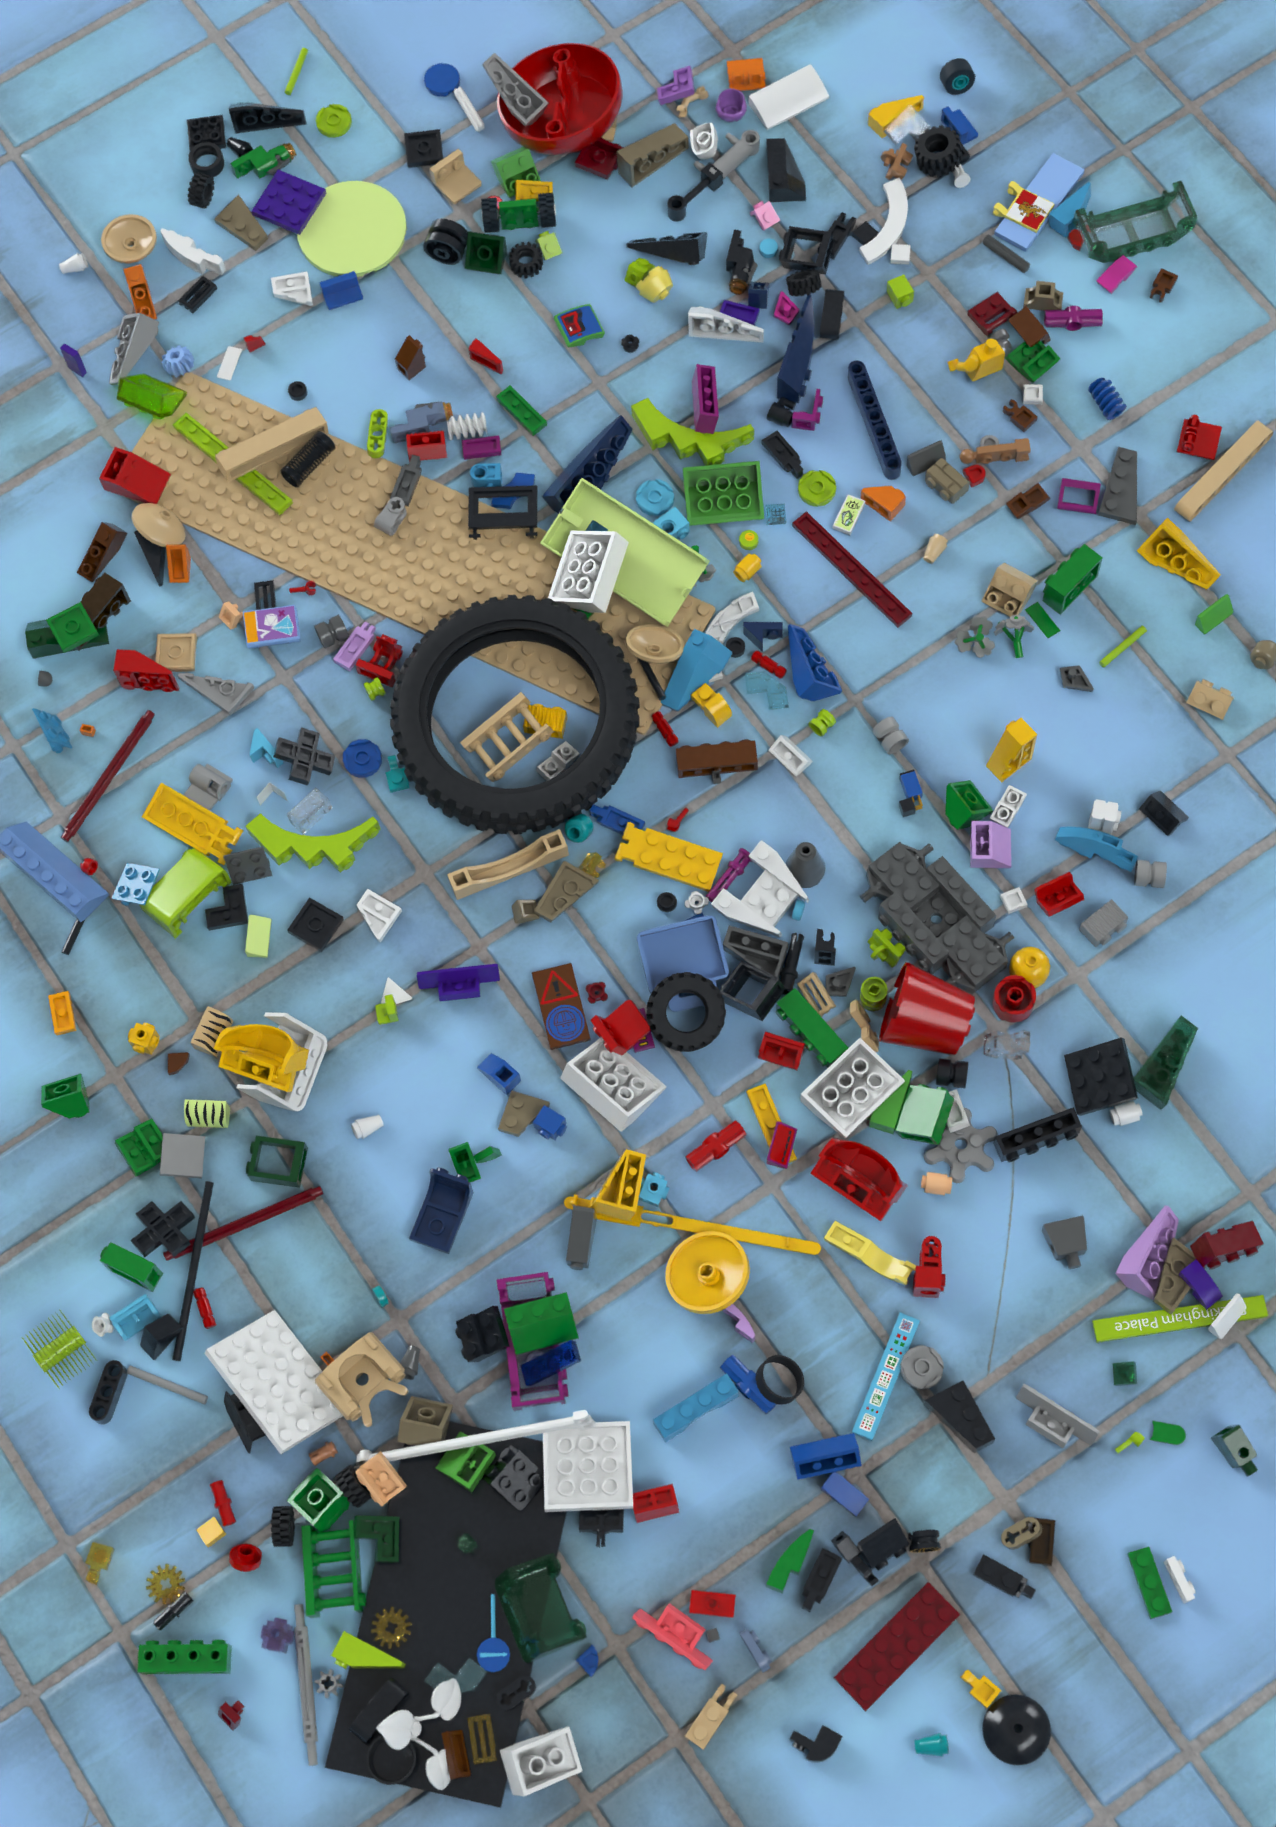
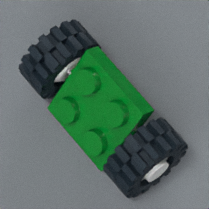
M553 193L538 194L539 207L536 205V199L499 202L500 211H498L496 198L481 199L484 232H499V219H501L502 230L539 227V213L541 228L556 227V208Z

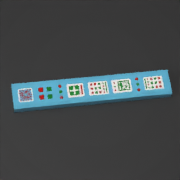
M899 1313L852 1433L867 1440H873L900 1373L902 1357L910 1348L920 1320Z

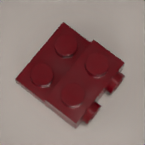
M601 137L594 144L582 149L575 161V167L608 180L613 170L618 168L617 151L624 147L617 143L606 141Z

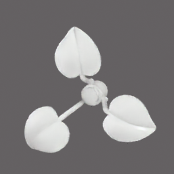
M454 1678L440 1683L433 1691L431 1704L436 1713L420 1717L415 1716L413 1718L409 1711L399 1710L389 1715L376 1727L387 1744L393 1749H403L411 1739V1741H415L431 1751L434 1756L430 1757L426 1762V1774L431 1784L439 1790L445 1789L451 1780L445 1749L438 1753L436 1749L417 1738L422 1730L420 1721L439 1716L447 1721L452 1719L458 1712L461 1704V1691L458 1682Z

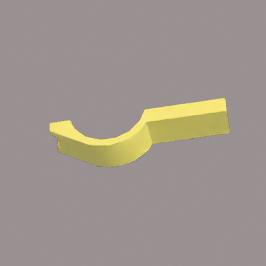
M834 1221L824 1237L826 1242L862 1261L878 1274L898 1283L907 1285L909 1275L912 1271H915V1264L894 1258L881 1250L868 1238L837 1221Z

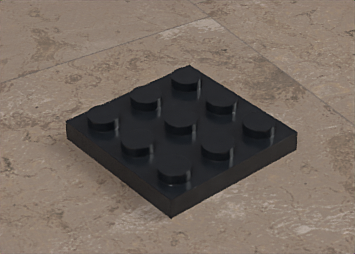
M1120 1037L1064 1055L1077 1115L1082 1116L1138 1099L1124 1038Z

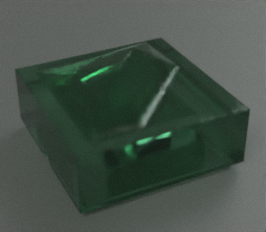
M1136 1362L1113 1363L1115 1386L1137 1384Z

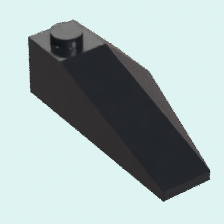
M707 232L686 233L676 239L670 235L659 238V241L653 237L631 240L626 243L627 247L682 263L688 262V265H696L705 258Z

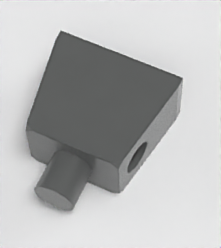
M1083 1215L1044 1224L1042 1233L1055 1260L1066 1259L1069 1269L1081 1267L1079 1255H1083L1087 1251Z

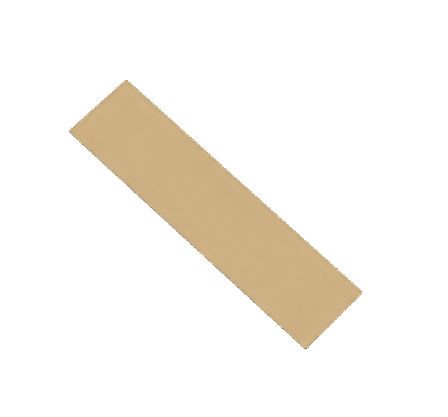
M186 372L184 376L180 377L132 450V453L171 473V477L157 504L173 512L183 524L304 580L314 581L316 585L424 635L429 629L434 630L441 619L446 618L448 620L454 611L460 608L464 611L471 607V603L476 601L483 604L489 598L497 597L498 600L508 598V595H516L520 599L527 595L534 596L536 600L548 598L561 561L560 556L540 544L547 531L538 527L534 528V532L538 533V536H534V538L526 536V532H530V528L479 529L477 534H481V538H477V540L469 538V534H473V530L468 529L469 496L422 475L409 507L405 506L407 511L406 517L399 525L395 534L389 536L375 528L374 522L390 500L402 466L382 457L372 458L366 450L330 434L327 435L332 439L336 448L308 475V478L299 487L289 484L281 475L280 470L293 459V456L302 447L255 469L292 499L293 504L279 516L236 479L228 482L218 468L217 463L173 427V424L185 413H188L230 448L239 442L253 437L255 434L262 433L272 426L285 422L291 417L191 372ZM128 498V499L133 500V501H135V502H137V503H139V504H143V502H140V501H137V500ZM479 501V514L505 513ZM612 592L606 613H593L588 620H595L600 625V629L604 634L609 633L613 638V645L620 646L623 650L624 662L629 663L632 673L630 677L636 680L638 691L635 692V696L639 697L640 708L637 709L640 724L636 732L645 735L653 723L651 715L661 709L662 703L658 699L637 657L626 647V634L634 627L640 625L666 626ZM688 595L667 628L678 633L682 637L684 644H686L694 629L704 633L715 613V607ZM511 641L489 646L471 655L478 660L599 715L600 699L592 679L577 661L554 647L537 642ZM679 658L669 663H649L664 693Z

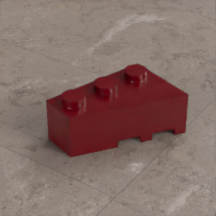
M1249 1221L1233 1225L1232 1228L1227 1230L1224 1228L1218 1229V1233L1212 1235L1210 1232H1205L1190 1245V1248L1202 1267H1208L1209 1270L1221 1266L1222 1262L1227 1261L1229 1264L1239 1260V1256L1246 1254V1257L1257 1254L1259 1252L1258 1249L1264 1243L1254 1222Z

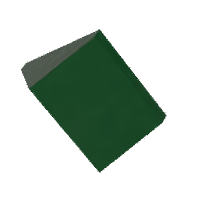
M469 231L465 269L501 275L507 255L505 237Z

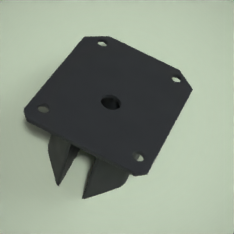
M226 1391L224 1396L226 1411L247 1452L250 1453L253 1441L266 1434L236 1394L230 1395Z

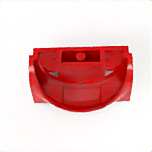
M832 1138L818 1155L820 1159L810 1173L879 1221L884 1219L893 1203H897L908 1186L901 1181L894 1166L880 1153L863 1144L840 1140L839 1138Z

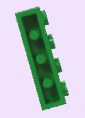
M796 988L776 1002V1014L782 1021L786 1020L789 1023L791 1032L795 1036L799 1035L804 1040L802 1043L805 1044L808 1051L812 1050L817 1055L816 1059L823 1067L825 1065L827 1068L830 1067L848 1049L847 1045Z
M169 1640L168 1644L159 1645V1641H146V1645H139L137 1673L142 1675L230 1674L232 1646L225 1644V1640H212V1644H203V1640H190V1644H181L179 1640Z

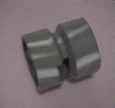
M339 614L329 619L328 624L323 621L314 625L324 649L334 645L335 640L343 641L349 638L347 629Z

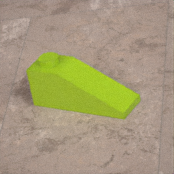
M345 1631L331 1654L336 1659L334 1663L344 1669L347 1666L352 1668H404L405 1666L402 1661Z

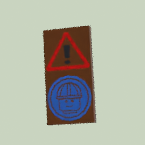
M572 963L532 972L550 1049L554 1050L590 1041Z

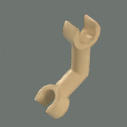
M704 86L697 88L694 95L683 98L681 105L677 106V111H680L679 117L687 116V107L690 102L697 99L704 100L709 97Z

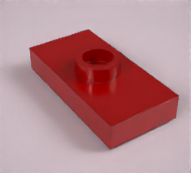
M691 1590L689 1614L734 1618L736 1595Z

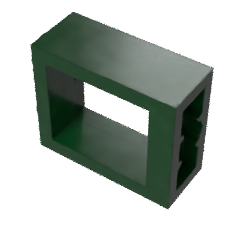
M256 1135L255 1142L252 1141L250 1146L252 1157L251 1161L247 1162L246 1174H248L251 1181L300 1188L308 1147L305 1142ZM262 1145L295 1149L290 1176L257 1172Z

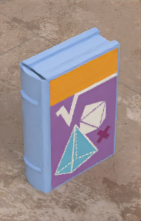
M295 605L243 612L248 649L301 641Z

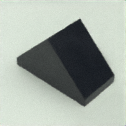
M167 1314L144 1326L140 1346L153 1360H156L182 1331L183 1327L170 1314Z

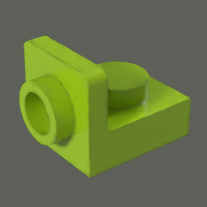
M393 994L384 996L386 1003L375 1005L379 1025L399 1021Z

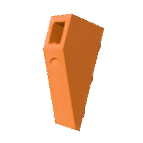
M142 264L123 269L136 313H142L156 320L157 316Z

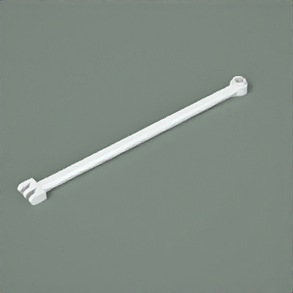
M586 1410L573 1412L572 1417L395 1449L382 1453L390 1462L574 1427L586 1430L595 1427L596 1423ZM361 1450L357 1455L356 1465L360 1467L377 1453L372 1454L370 1450Z

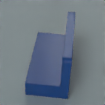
M949 106L942 109V123L945 127L951 128V131H956L962 145L978 137V132L960 109L952 112Z
M355 271L319 282L328 310L363 299Z

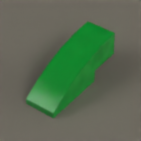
M809 1529L786 1549L766 1583L767 1588L783 1593L790 1572L799 1575L814 1530Z

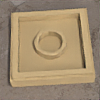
M196 633L157 634L155 662L172 672L195 671Z

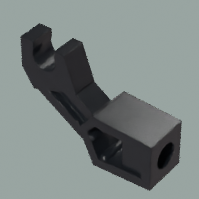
M840 1532L831 1540L840 1555L848 1564L851 1562L871 1586L879 1581L873 1575L872 1570L859 1557L861 1554L859 1549L845 1532Z

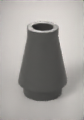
M408 1346L400 1362L405 1369L404 1379L413 1380L415 1375L418 1374L420 1354L418 1347Z

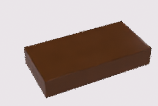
M462 1730L441 1733L450 1779L471 1776Z

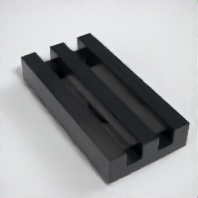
M202 276L178 302L193 314L217 290V286Z
M273 580L254 583L256 610L261 609L259 587H263L264 609L269 608L267 586H270L271 607H276Z

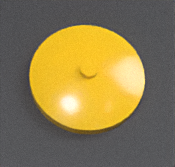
M706 1231L694 1234L681 1242L668 1260L665 1271L668 1291L677 1304L687 1311L697 1314L719 1312L732 1305L745 1290L750 1275L749 1260L742 1246L733 1237L725 1233Z

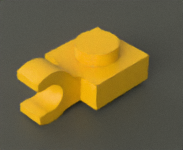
M968 1669L961 1675V1678L973 1687L969 1694L985 1708H988L1002 1691L985 1675L979 1680Z

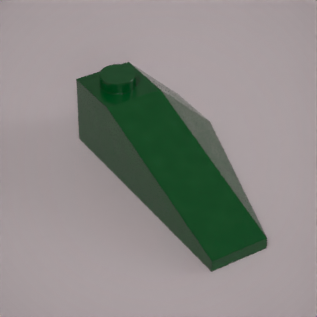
M46 620L27 624L25 630L27 649L33 659L63 653ZM107 626L98 628L99 636L91 639L82 649L109 644Z

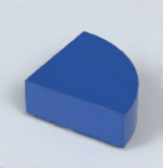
M593 1644L576 1659L590 1677L595 1674L598 1667V1654Z

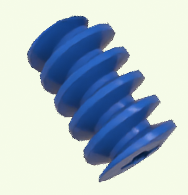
M1098 378L1090 384L1088 391L1092 394L1096 404L1099 405V409L1103 411L1106 420L1115 419L1122 414L1127 405L1122 404L1123 399L1118 398L1120 394L1114 392L1116 388L1111 386V380L1105 381V378Z

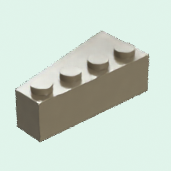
M674 123L618 150V174L631 187H634L689 148L688 136Z

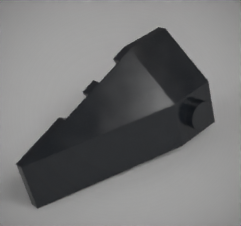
M250 102L232 104L229 107L235 134L307 124L304 110Z
M785 138L766 139L769 201H806L805 182Z

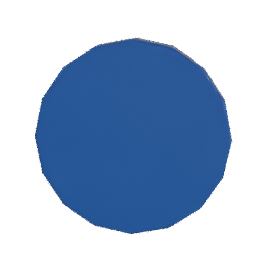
M439 63L431 66L426 71L424 83L431 94L448 96L449 93L452 91L454 93V90L459 87L460 75L453 65Z
M358 739L351 742L346 750H344L343 764L351 775L358 778H366L379 770L382 764V753L379 747L370 740Z

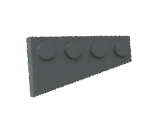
M1118 447L1098 516L1136 525L1137 451Z

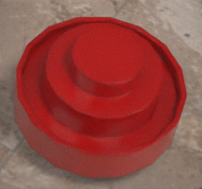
M239 1544L230 1551L229 1563L236 1570L249 1572L261 1565L262 1552L254 1545Z

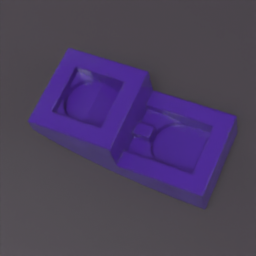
M1194 1260L1180 1271L1179 1276L1193 1290L1192 1295L1206 1310L1223 1297L1213 1279L1197 1260Z

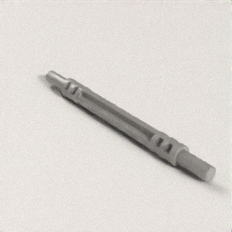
M303 1604L294 1605L296 1619L294 1632L304 1743H307L309 1766L318 1765L316 1751L318 1737L308 1627L305 1626Z

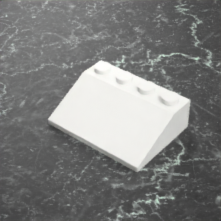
M570 531L548 598L553 599L554 604L557 605L564 603L569 605L570 608L586 612L606 613L629 542L616 531Z
M601 1037L566 1064L560 1079L622 1132L651 1105L667 1086L628 1052L622 1056L615 1052H609L603 1044L605 1042L604 1039Z
M859 1038L801 1093L800 1101L815 1116L846 1139L905 1080Z

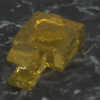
M92 1542L85 1564L91 1566L86 1576V1580L89 1583L97 1585L101 1569L108 1570L115 1551L114 1548Z

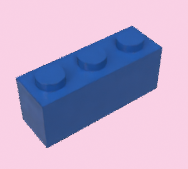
M854 1433L790 1447L797 1480L862 1466L859 1447Z

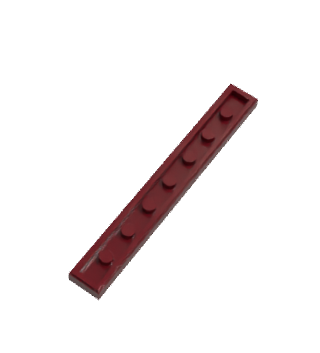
M807 511L792 523V526L897 628L912 617V612Z

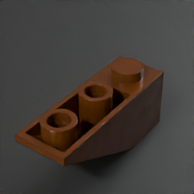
M101 522L77 573L94 582L120 550L128 533L114 524Z

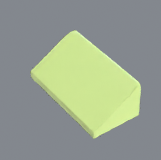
M249 915L245 948L247 957L268 958L272 919Z

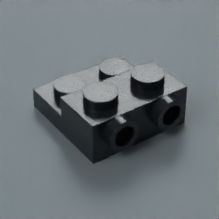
M491 1306L477 1314H470L456 1321L457 1328L455 1333L462 1341L463 1348L461 1353L467 1362H480L510 1347L498 1306Z

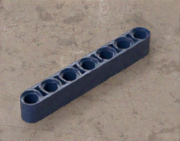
M853 361L848 366L849 384L883 474L887 479L895 480L901 474V458L866 367L861 361Z

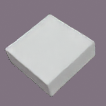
M892 244L891 264L909 265L911 245Z
M1023 384V404L1042 405L1043 385Z
M1020 887L1000 894L1008 914L1026 908L1028 905Z

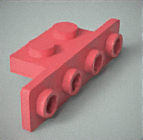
M670 1603L666 1606L658 1620L642 1609L634 1613L632 1619L636 1621L639 1627L648 1629L657 1640L666 1642L673 1647L674 1652L682 1656L684 1655L691 1660L695 1667L706 1670L713 1662L711 1658L695 1648L706 1629Z

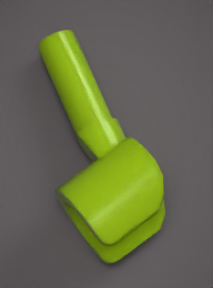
M1134 1432L1126 1442L1115 1448L1117 1453H1120L1130 1446L1132 1442L1138 1447L1145 1437L1140 1432Z

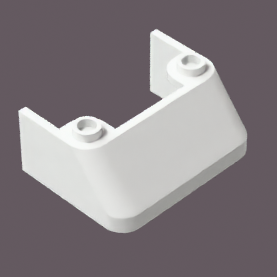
M265 1012L264 1016L279 1025L278 1028L285 1031L298 1046L309 1049L306 1067L304 1070L296 1071L293 1089L290 1092L258 1082L256 1085L238 1084L236 1088L258 1101L290 1111H300L307 1102L327 1049V1039L323 1034L287 1013Z

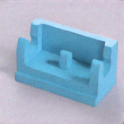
M144 1294L109 1317L120 1336L127 1341L142 1331L144 1326L161 1318V1315L151 1299Z

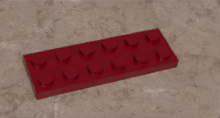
M927 1582L834 1676V1679L866 1712L960 1614Z

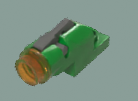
M284 143L270 149L268 152L260 145L230 164L233 174L237 179L252 170L259 178H262L268 174L274 175L277 170L284 168L297 155L290 143Z

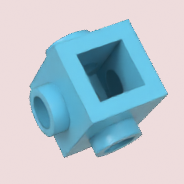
M653 1172L652 1175L648 1174L646 1178L642 1177L641 1192L638 1200L658 1207L661 1198L665 1200L670 1189L666 1187L668 1181L664 1180L665 1176ZM655 1186L657 1187V1190L652 1191L650 1187Z

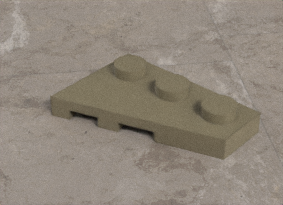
M563 861L536 906L534 913L549 922L554 921L594 887L599 880Z

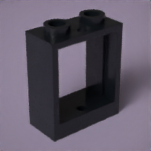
M789 226L788 232L784 235L783 250H780L779 261L786 269L799 271L815 269L818 270L819 274H826L835 238L832 232ZM796 239L821 242L816 263L791 260Z
M741 961L733 970L726 983L722 985L720 993L724 998L725 1004L763 1021L785 991V987L779 978ZM749 977L765 984V987L752 1005L735 998Z

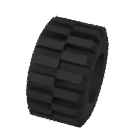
M933 126L930 130L927 128L924 130L925 133H920L919 138L915 140L914 150L917 165L920 171L923 170L925 175L929 173L930 177H934V175H937V177H941V175L947 176L949 172L953 173L955 166L959 167L962 161L960 138L956 131H951L949 127L939 126L936 128V126ZM937 150H944V151H942V152H940V153H933L934 151H937Z

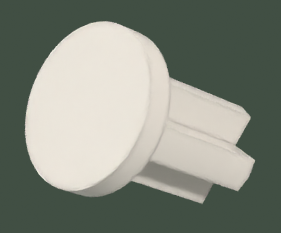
M961 164L959 167L955 166V171L953 172L955 186L958 188L967 186L970 183V176L964 172Z

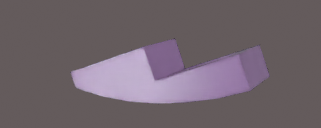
M733 1304L724 1309V1313L738 1322L735 1326V1331L753 1343L755 1341L754 1331L741 1311Z

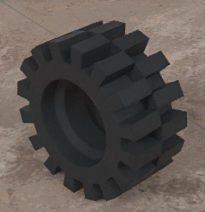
M196 172L194 177L192 176L191 178L192 182L189 183L188 202L193 206L207 208L210 205L209 201L211 202L212 200L211 196L214 194L212 193L214 190L213 185L215 184L214 178L210 175Z
M521 242V246L516 244V249L512 247L509 253L511 271L515 275L518 274L520 278H522V275H524V278H528V275L532 278L534 273L536 275L539 274V270H542L543 265L540 248L534 243L531 246V242H527V245ZM528 256L533 258V261L527 264L519 262L522 257Z
M815 269L797 271L795 274L787 276L786 279L789 295H795V297L799 295L804 296V294L810 295L811 292L815 293L822 287L819 272Z
M349 1465L335 1476V1480L340 1491L344 1493V1497H347L348 1501L358 1508L370 1500L371 1495L367 1487L358 1481L357 1474L355 1473L357 1468Z
M274 1506L271 1515L272 1544L274 1547L293 1546L295 1536L293 1507Z

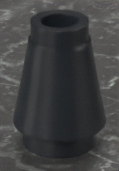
M230 137L227 141V146L239 158L253 150L250 143L234 137Z

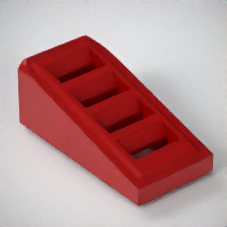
M475 338L468 347L470 359L502 374V361Z

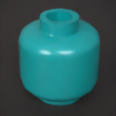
M585 814L572 816L565 824V835L572 842H583L591 835L593 822Z

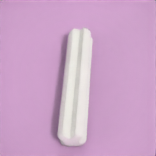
M458 87L454 90V96L475 130L478 132L484 130L485 126L463 88Z

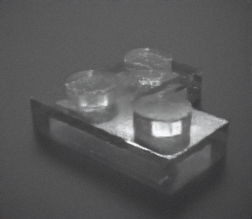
M910 104L894 119L884 132L896 145L908 133L916 140V138H919L920 133H925L924 130L932 128Z

